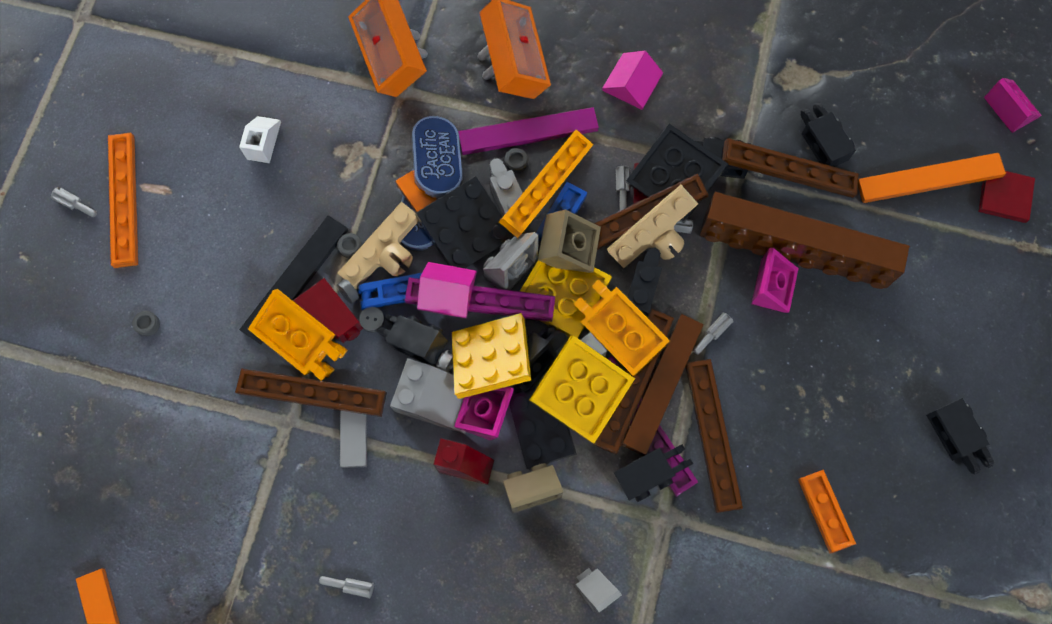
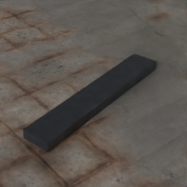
M328 215L239 330L261 345L263 341L250 332L248 328L272 291L279 289L291 300L296 299L336 248L339 238L349 231L348 228Z

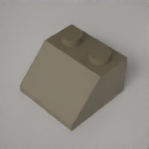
M566 209L546 214L538 260L558 269L592 273L601 227Z
M546 463L532 467V472L522 475V471L507 475V480H504L503 484L512 513L562 498L563 489L553 465L547 467Z

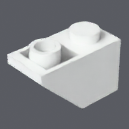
M257 116L245 126L239 148L247 160L270 163L281 124L280 120Z

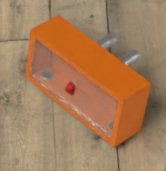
M365 0L348 16L378 93L397 97L427 72L422 59L426 58L428 53L426 50L417 47L415 40L420 38V34L418 31L409 28L399 0Z
M492 0L480 11L487 46L479 52L478 59L483 61L490 56L492 65L483 72L482 77L484 80H489L495 75L499 92L535 99L551 86L531 7L509 0Z

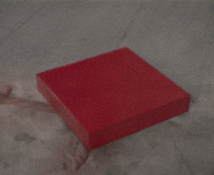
M1005 171L1004 177L983 181L978 212L1022 223H1027L1030 220L1035 178Z

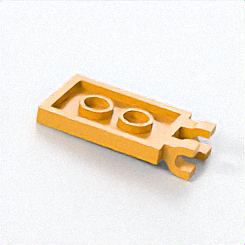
M598 279L592 287L602 298L593 307L581 297L574 305L586 316L581 323L635 376L670 340L617 287L611 292Z
M279 289L272 291L248 328L250 332L301 373L306 375L311 371L321 381L325 377H330L335 370L329 364L322 362L324 357L328 355L333 361H337L338 358H343L348 351L342 345L332 341L335 336L333 332Z

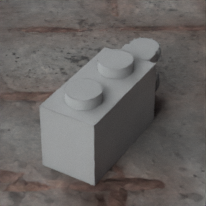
M493 159L489 164L491 175L490 187L503 217L522 195V191L513 171H507L502 160Z

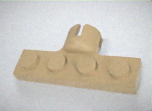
M679 185L607 248L608 252L623 268L648 248L656 247V249L660 250V257L664 260L675 257L670 251L669 246L671 245L679 253L684 246V240L676 232L674 226L695 208L698 203L682 185Z
M401 202L337 274L343 279L348 280L356 290L378 267H383L392 276L404 274L405 271L398 263L401 261L409 268L412 264L413 256L400 243L419 222L415 212Z

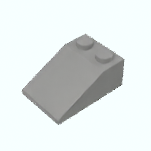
M532 232L521 234L518 238L514 236L511 240L507 239L501 245L500 252L495 257L491 256L483 266L484 277L498 289L511 290L538 261V235Z
M407 358L390 405L393 411L462 434L466 433L454 427L464 398L458 399L455 395L454 375L431 365Z

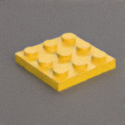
M538 260L520 292L555 296L552 322H541L555 327L556 330L565 333L569 337L574 335L579 338L585 327L581 321L586 316L574 303L581 297L593 307L602 296L592 285L599 279L607 287L612 276L595 267L592 273L554 268Z
M522 313L452 332L454 390L458 399L531 381L525 318Z
M572 335L529 401L589 442L595 443L635 378Z

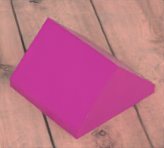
M646 51L623 53L604 84L602 91L643 110L663 72Z
M1002 78L984 97L1012 133L1042 116L1014 80Z
M769 248L761 259L751 304L789 313L799 268L774 248Z
M428 262L420 276L417 309L467 318L477 271Z
M503 387L465 397L454 427L487 440L498 438L514 389L512 387Z

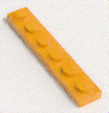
M575 130L499 223L518 238L594 144L578 130Z

